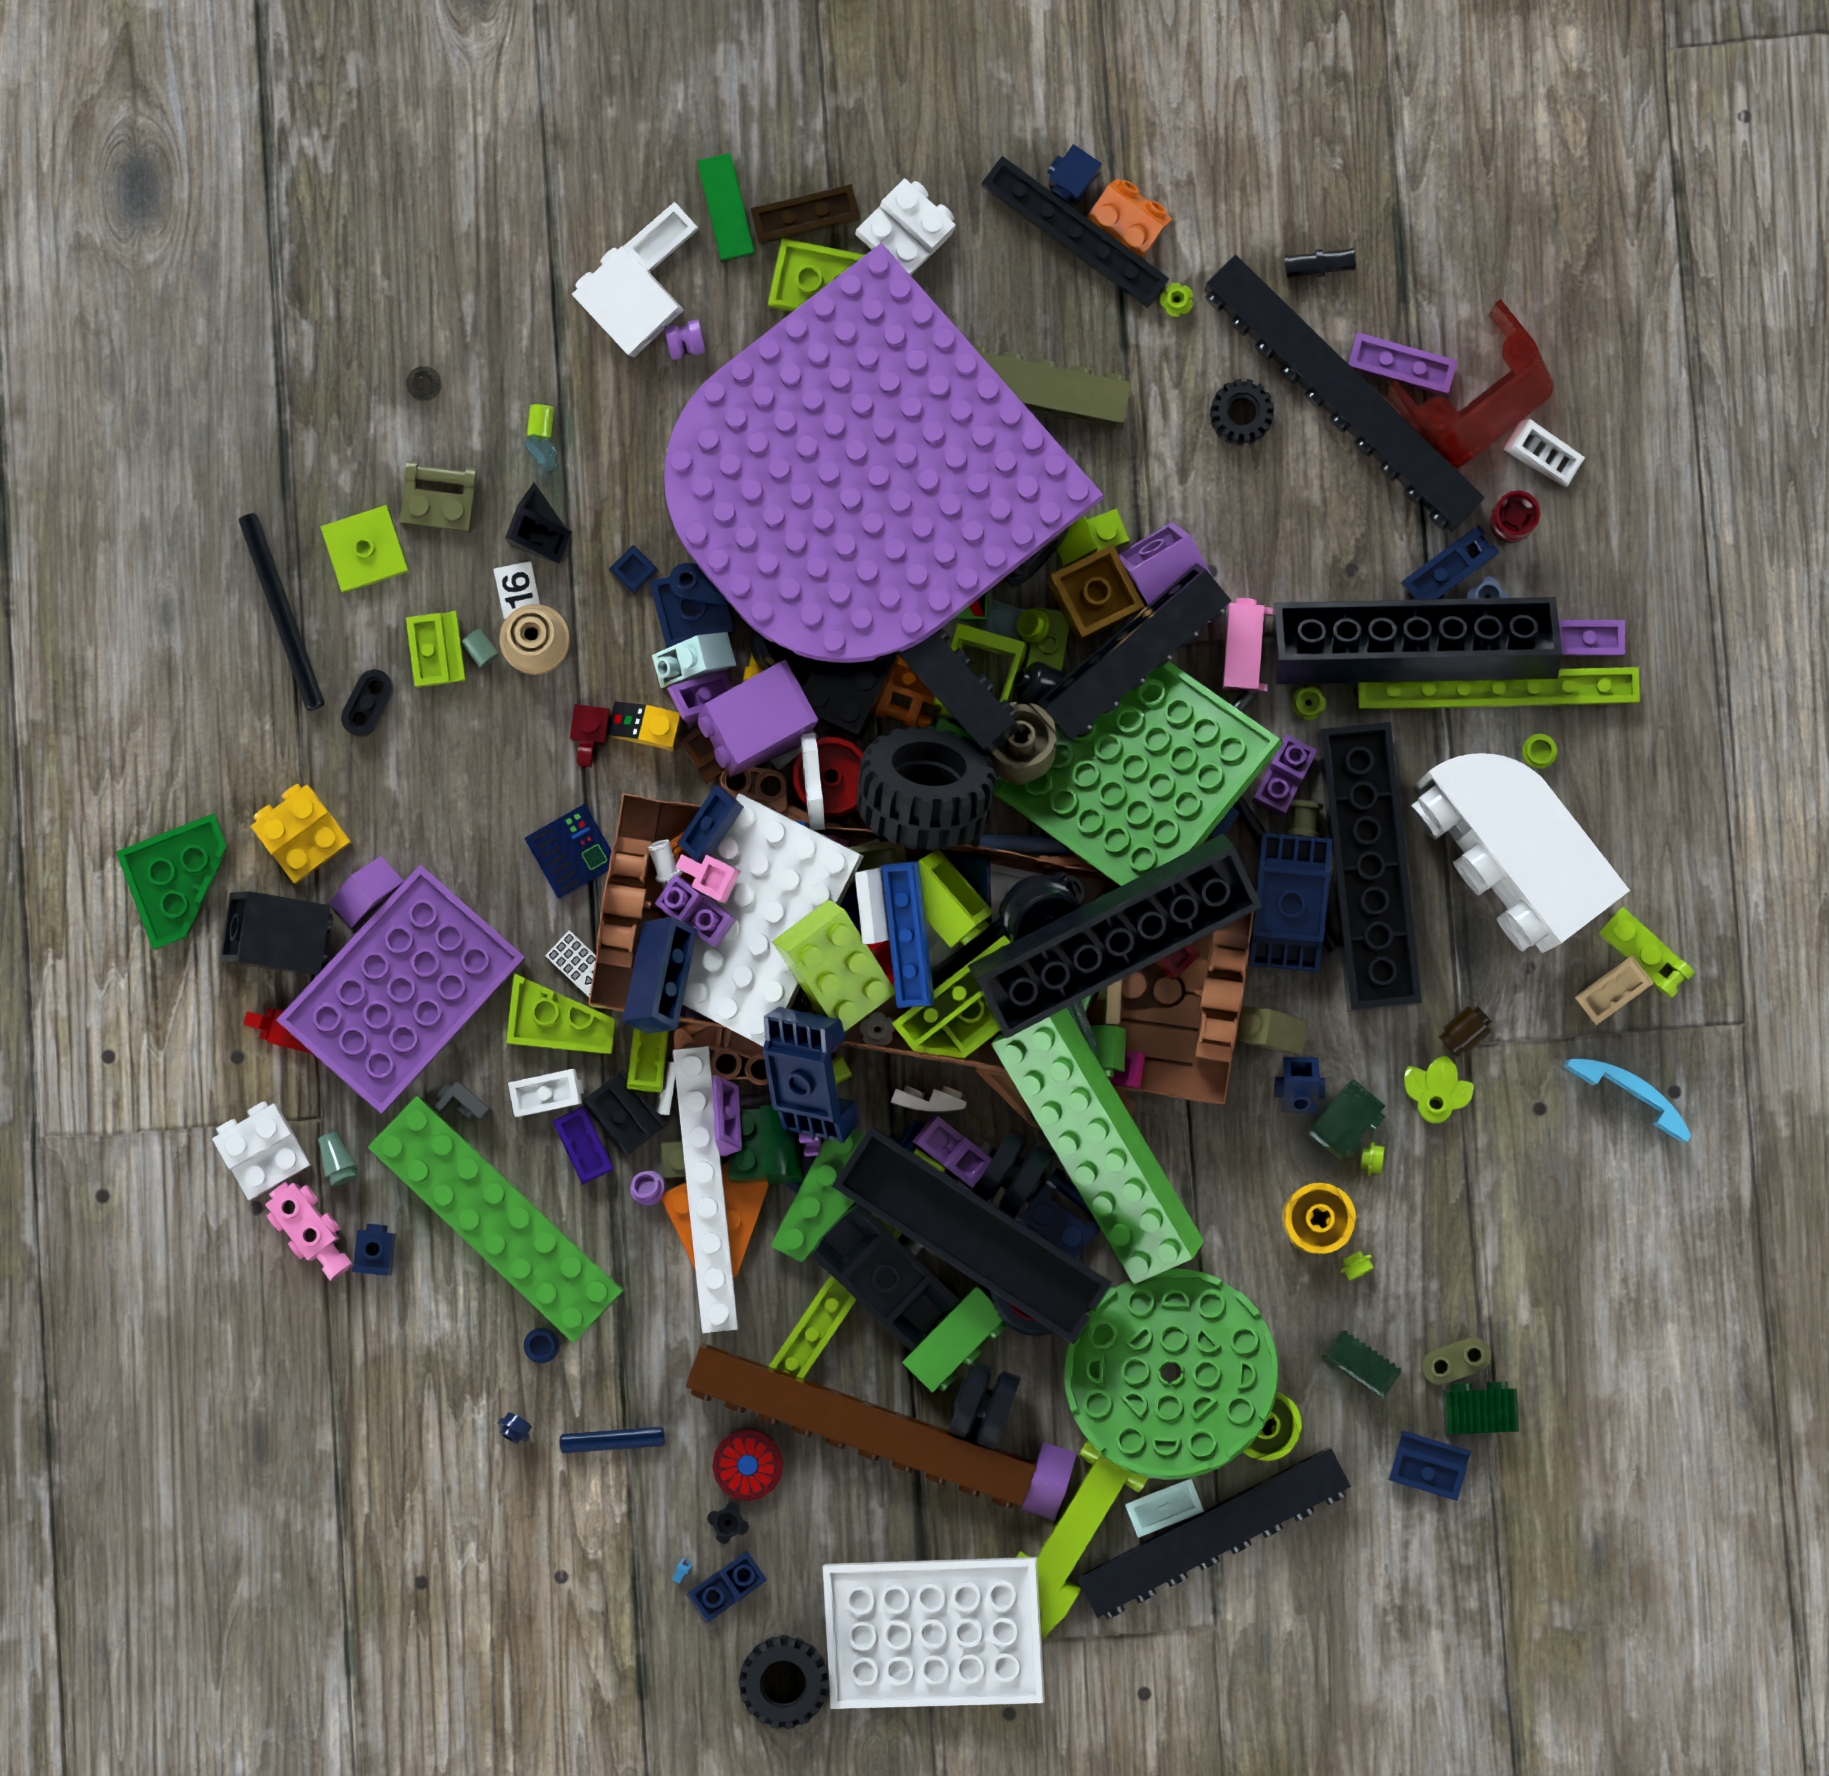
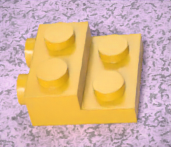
M296 784L282 794V798L285 801L274 809L271 805H267L253 816L256 822L250 826L294 884L303 880L352 843L312 788L307 784L302 788L299 784Z

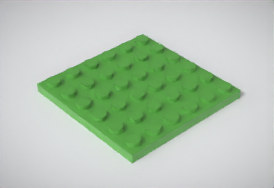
M1169 661L1159 668L1155 667L1146 675L1145 682L1133 691L1129 690L1119 698L1120 702L1115 709L1107 714L1102 713L1092 722V728L1083 736H1076L1071 740L1055 724V758L1051 767L1043 776L1026 782L1023 785H1014L1000 777L995 784L994 796L1119 887L1202 845L1283 745L1280 738Z

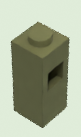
M1242 1006L1236 1041L1269 1051L1303 1055L1308 1020L1272 1009Z

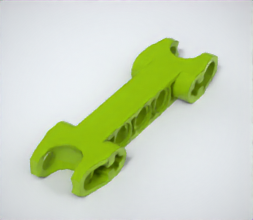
M1088 1440L1084 1443L1078 1456L1092 1464L1037 1555L1041 1642L1066 1616L1077 1598L1081 1588L1067 1580L1123 1485L1139 1493L1149 1477L1134 1474L1113 1464L1102 1456ZM1019 1551L1015 1558L1030 1556H1028L1022 1551Z

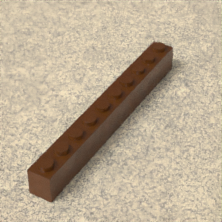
M702 1342L686 1382V1387L692 1389L690 1394L699 1399L710 1401L712 1397L725 1401L724 1406L740 1413H744L745 1408L759 1413L757 1418L773 1425H778L779 1421L791 1424L792 1431L807 1437H811L812 1433L826 1437L825 1442L837 1448L845 1449L846 1444L858 1448V1454L865 1458L878 1461L881 1456L892 1460V1466L899 1470L912 1473L914 1468L926 1472L925 1478L943 1485H945L946 1480L960 1485L959 1490L969 1495L978 1497L980 1492L993 1496L992 1502L1006 1508H1012L1013 1504L1022 1507L1037 1467L1034 1460L997 1447L995 1450L978 1445L975 1439L969 1437L961 1439L948 1434L947 1429Z

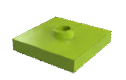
M387 505L320 526L343 594L409 572Z

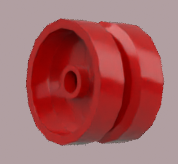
M824 737L816 740L824 818H841L854 813L857 810L856 794L863 753L853 743L839 737ZM801 751L793 767V784L800 802L807 808ZM833 771H836L838 773V780L834 783L827 782L825 774L828 772L832 775Z

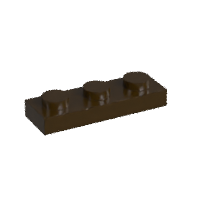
M852 184L751 208L759 244L860 220Z

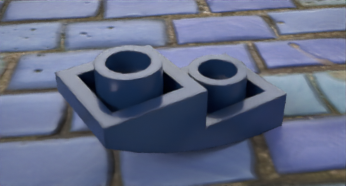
M746 1551L689 1591L686 1596L704 1622L708 1623L762 1585L767 1579L748 1551Z

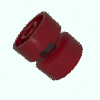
M1520 490L1510 491L1503 495L1492 509L1489 517L1490 529L1494 536L1507 543H1518L1526 539L1539 523L1541 513L1538 502L1532 495Z

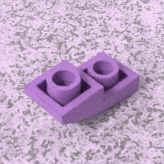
M1287 734L1282 741L1283 745L1277 751L1252 802L1281 817L1285 815L1317 752L1316 749Z
M674 874L655 904L668 915L698 929L697 935L710 946L717 948L737 918L707 895L692 888V885L683 878Z

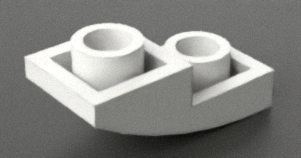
M906 1085L903 1091L896 1089L891 1100L892 1104L904 1108L935 1113L964 1110L967 1104L966 1101L961 1100L963 1093L947 1086H943L941 1091L934 1089L929 1102L923 1100L925 1093Z

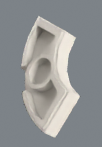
M815 733L802 734L803 772L810 828L812 830H825Z

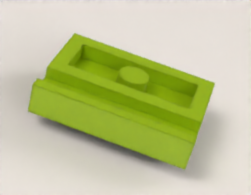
M457 611L406 617L415 687L421 688L466 681Z

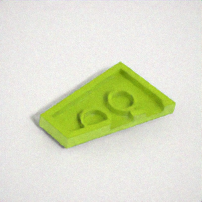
M514 973L507 1044L612 1055L616 1019Z

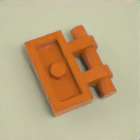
M900 657L890 682H888L879 700L875 716L883 719L888 716L905 722L907 727L918 726L925 729L930 722L932 723L933 717L920 712L923 703L936 707L934 705L935 695ZM893 694L912 699L910 709L891 703Z

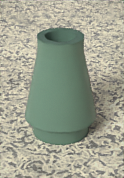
M331 1132L321 1136L318 1142L321 1149L325 1180L330 1181L331 1187H339L357 1179L356 1170L358 1166L342 1143L338 1132Z

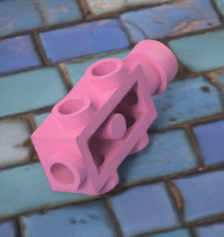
M285 1182L269 1194L272 1199L265 1204L270 1211L266 1216L279 1232L283 1229L291 1238L288 1245L300 1260L304 1257L308 1261H313L317 1258L324 1266L322 1271L330 1281L339 1277L353 1265L347 1255L340 1253L334 1245L340 1240L336 1234L340 1227L329 1213L321 1215L314 1206L319 1200L307 1185L301 1188L297 1183L288 1185ZM288 1201H293L295 1204V1211L292 1214H287L284 1211V1205ZM309 1229H314L317 1234L313 1242H308L305 1238V1233Z

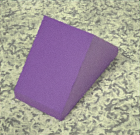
M380 856L352 874L329 903L353 929L403 884L404 880Z
M1046 1442L1042 1443L1036 1462L1037 1467L1021 1510L1055 1521L1068 1487L1077 1455L1076 1452Z

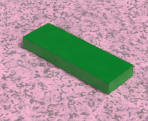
M731 152L697 160L721 262L755 255Z

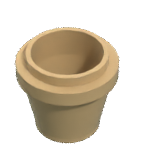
M530 604L516 609L506 618L500 631V647L504 657L512 667L525 674L540 675L554 670L563 662L569 651L570 633L564 619L555 610L544 605ZM534 628L538 631V637L532 641L527 640L525 637L526 631Z

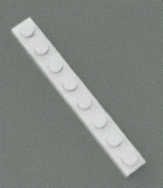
M709 1046L673 1050L702 1333L738 1330L721 1158L715 1142Z

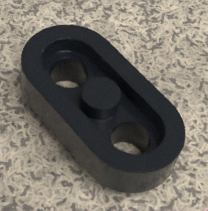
M373 669L366 671L359 678L341 714L342 725L351 735L364 737L375 730L394 691L393 682L385 672ZM381 683L382 691L376 695L370 692L371 685ZM358 714H365L367 718L365 724L361 726L356 725L354 722L355 717Z

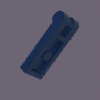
M1477 525L1404 579L1401 584L1413 600L1439 599L1500 552L1494 544L1489 545L1483 537L1485 532ZM1471 544L1479 553L1473 559L1465 550Z

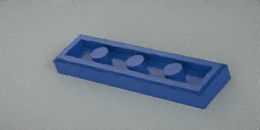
M919 861L881 865L897 1008L933 1005L935 1000Z

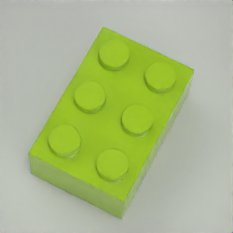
M829 899L772 941L818 1015L840 1019L844 1032L895 995L893 985L867 944H863L862 936L846 911Z

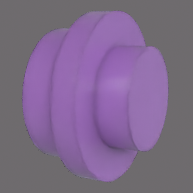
M654 1171L638 1173L633 1178L630 1187L633 1199L644 1206L654 1205L659 1202L664 1196L666 1189L664 1179Z

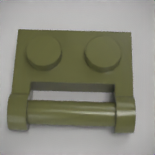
M407 461L399 522L404 525L470 532L477 483V469L466 468L465 471L419 466L418 462ZM417 479L464 485L463 495L416 489Z

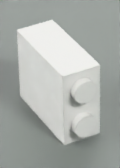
M621 246L618 250L616 248L609 250L600 260L602 265L593 274L588 272L583 275L575 285L578 289L572 295L627 355L635 358L665 329L664 326H668L684 309L628 249Z

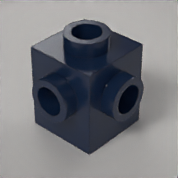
M1283 1057L1281 1076H1275L1274 1097L1281 1098L1282 1112L1317 1113L1318 1099L1325 1098V1078L1320 1077L1318 1058Z

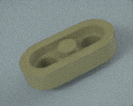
M1468 1337L1426 1353L1421 1362V1371L1429 1382L1438 1385L1447 1384L1483 1371L1491 1361V1350L1482 1339ZM1472 1348L1477 1349L1480 1353V1357L1476 1362H1471L1467 1357L1468 1351ZM1443 1360L1446 1363L1444 1373L1438 1374L1434 1370L1436 1361Z

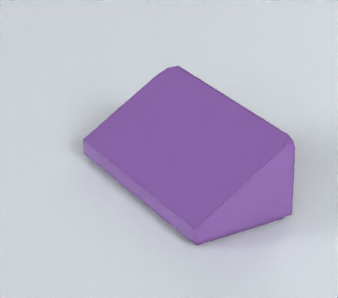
M718 1075L712 1076L715 1142L720 1156H727L742 1150L739 1086Z

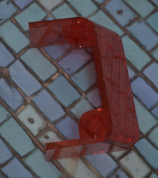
M1501 299L1494 304L1489 317L1507 338L1502 346L1501 353L1503 360L1511 369L1509 373L1459 412L1448 400L1440 397L1431 398L1418 407L1397 380L1390 385L1385 395L1401 416L1455 469L1466 465L1549 399L1553 392V380L1535 341Z

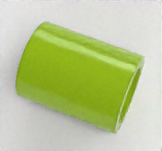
M540 404L530 405L527 427L528 438L551 440L554 407Z

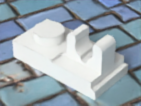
M575 1069L508 1083L514 1117H523L582 1103L580 1094H584L582 1080H577Z

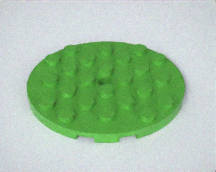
M1174 1268L1136 1284L1129 1280L1116 1288H1110L1096 1310L1091 1309L1088 1312L1092 1317L1074 1344L1069 1343L1065 1361L1064 1381L1069 1407L1077 1425L1089 1443L1102 1456L1122 1469L1137 1475L1165 1480L1184 1479L1216 1470L1235 1459L1256 1439L1269 1419L1274 1407L1279 1383V1363L1271 1332L1258 1309L1242 1292H1238L1230 1285L1222 1282L1221 1279L1207 1273ZM1176 1365L1182 1371L1180 1377L1172 1381V1383L1165 1381L1162 1378V1372L1165 1367Z

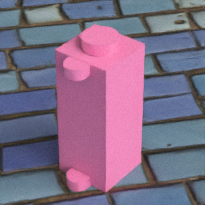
M1237 598L1236 603H1229L1227 607L1221 691L1242 692L1246 690L1249 693L1268 692V684L1259 683L1263 620L1264 616H1273L1274 608L1257 605V600L1250 598Z

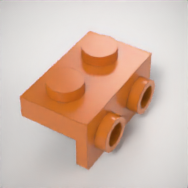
M1116 179L1106 187L1087 215V218L1143 258L1163 229L1172 221V218L1166 214L1167 211L1161 204L1152 200L1148 201L1138 194V188L1131 182Z

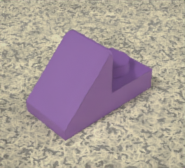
M725 671L671 685L667 690L682 719L691 727H694L698 724V716L704 704L733 687Z

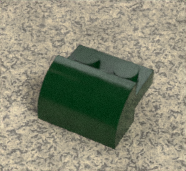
M760 1105V1109L740 1110L742 1150L729 1155V1181L731 1183L767 1181L768 1184L803 1182V1143L799 1142V1133L782 1129L778 1111L774 1110L772 1105Z

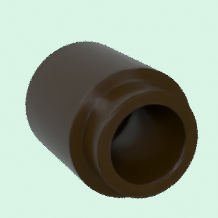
M1467 1006L1443 1027L1444 1032L1438 1037L1458 1058L1463 1052L1465 1054L1470 1052L1491 1033L1487 1026L1492 1021L1478 1006L1474 1010Z

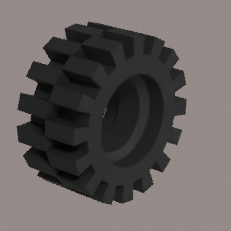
M1236 379L1234 383L1230 384L1228 382L1224 384V387L1216 393L1210 409L1211 425L1213 428H1216V434L1219 437L1223 436L1226 439L1225 442L1231 444V441L1236 442V446H1243V443L1250 445L1255 443V440H1260L1269 430L1274 417V403H1271L1270 393H1266L1263 390L1264 386L1260 383L1257 386L1253 384V380L1247 379V382H1242L1241 379ZM1237 400L1249 401L1255 408L1254 420L1246 425L1234 423L1228 413L1230 405Z

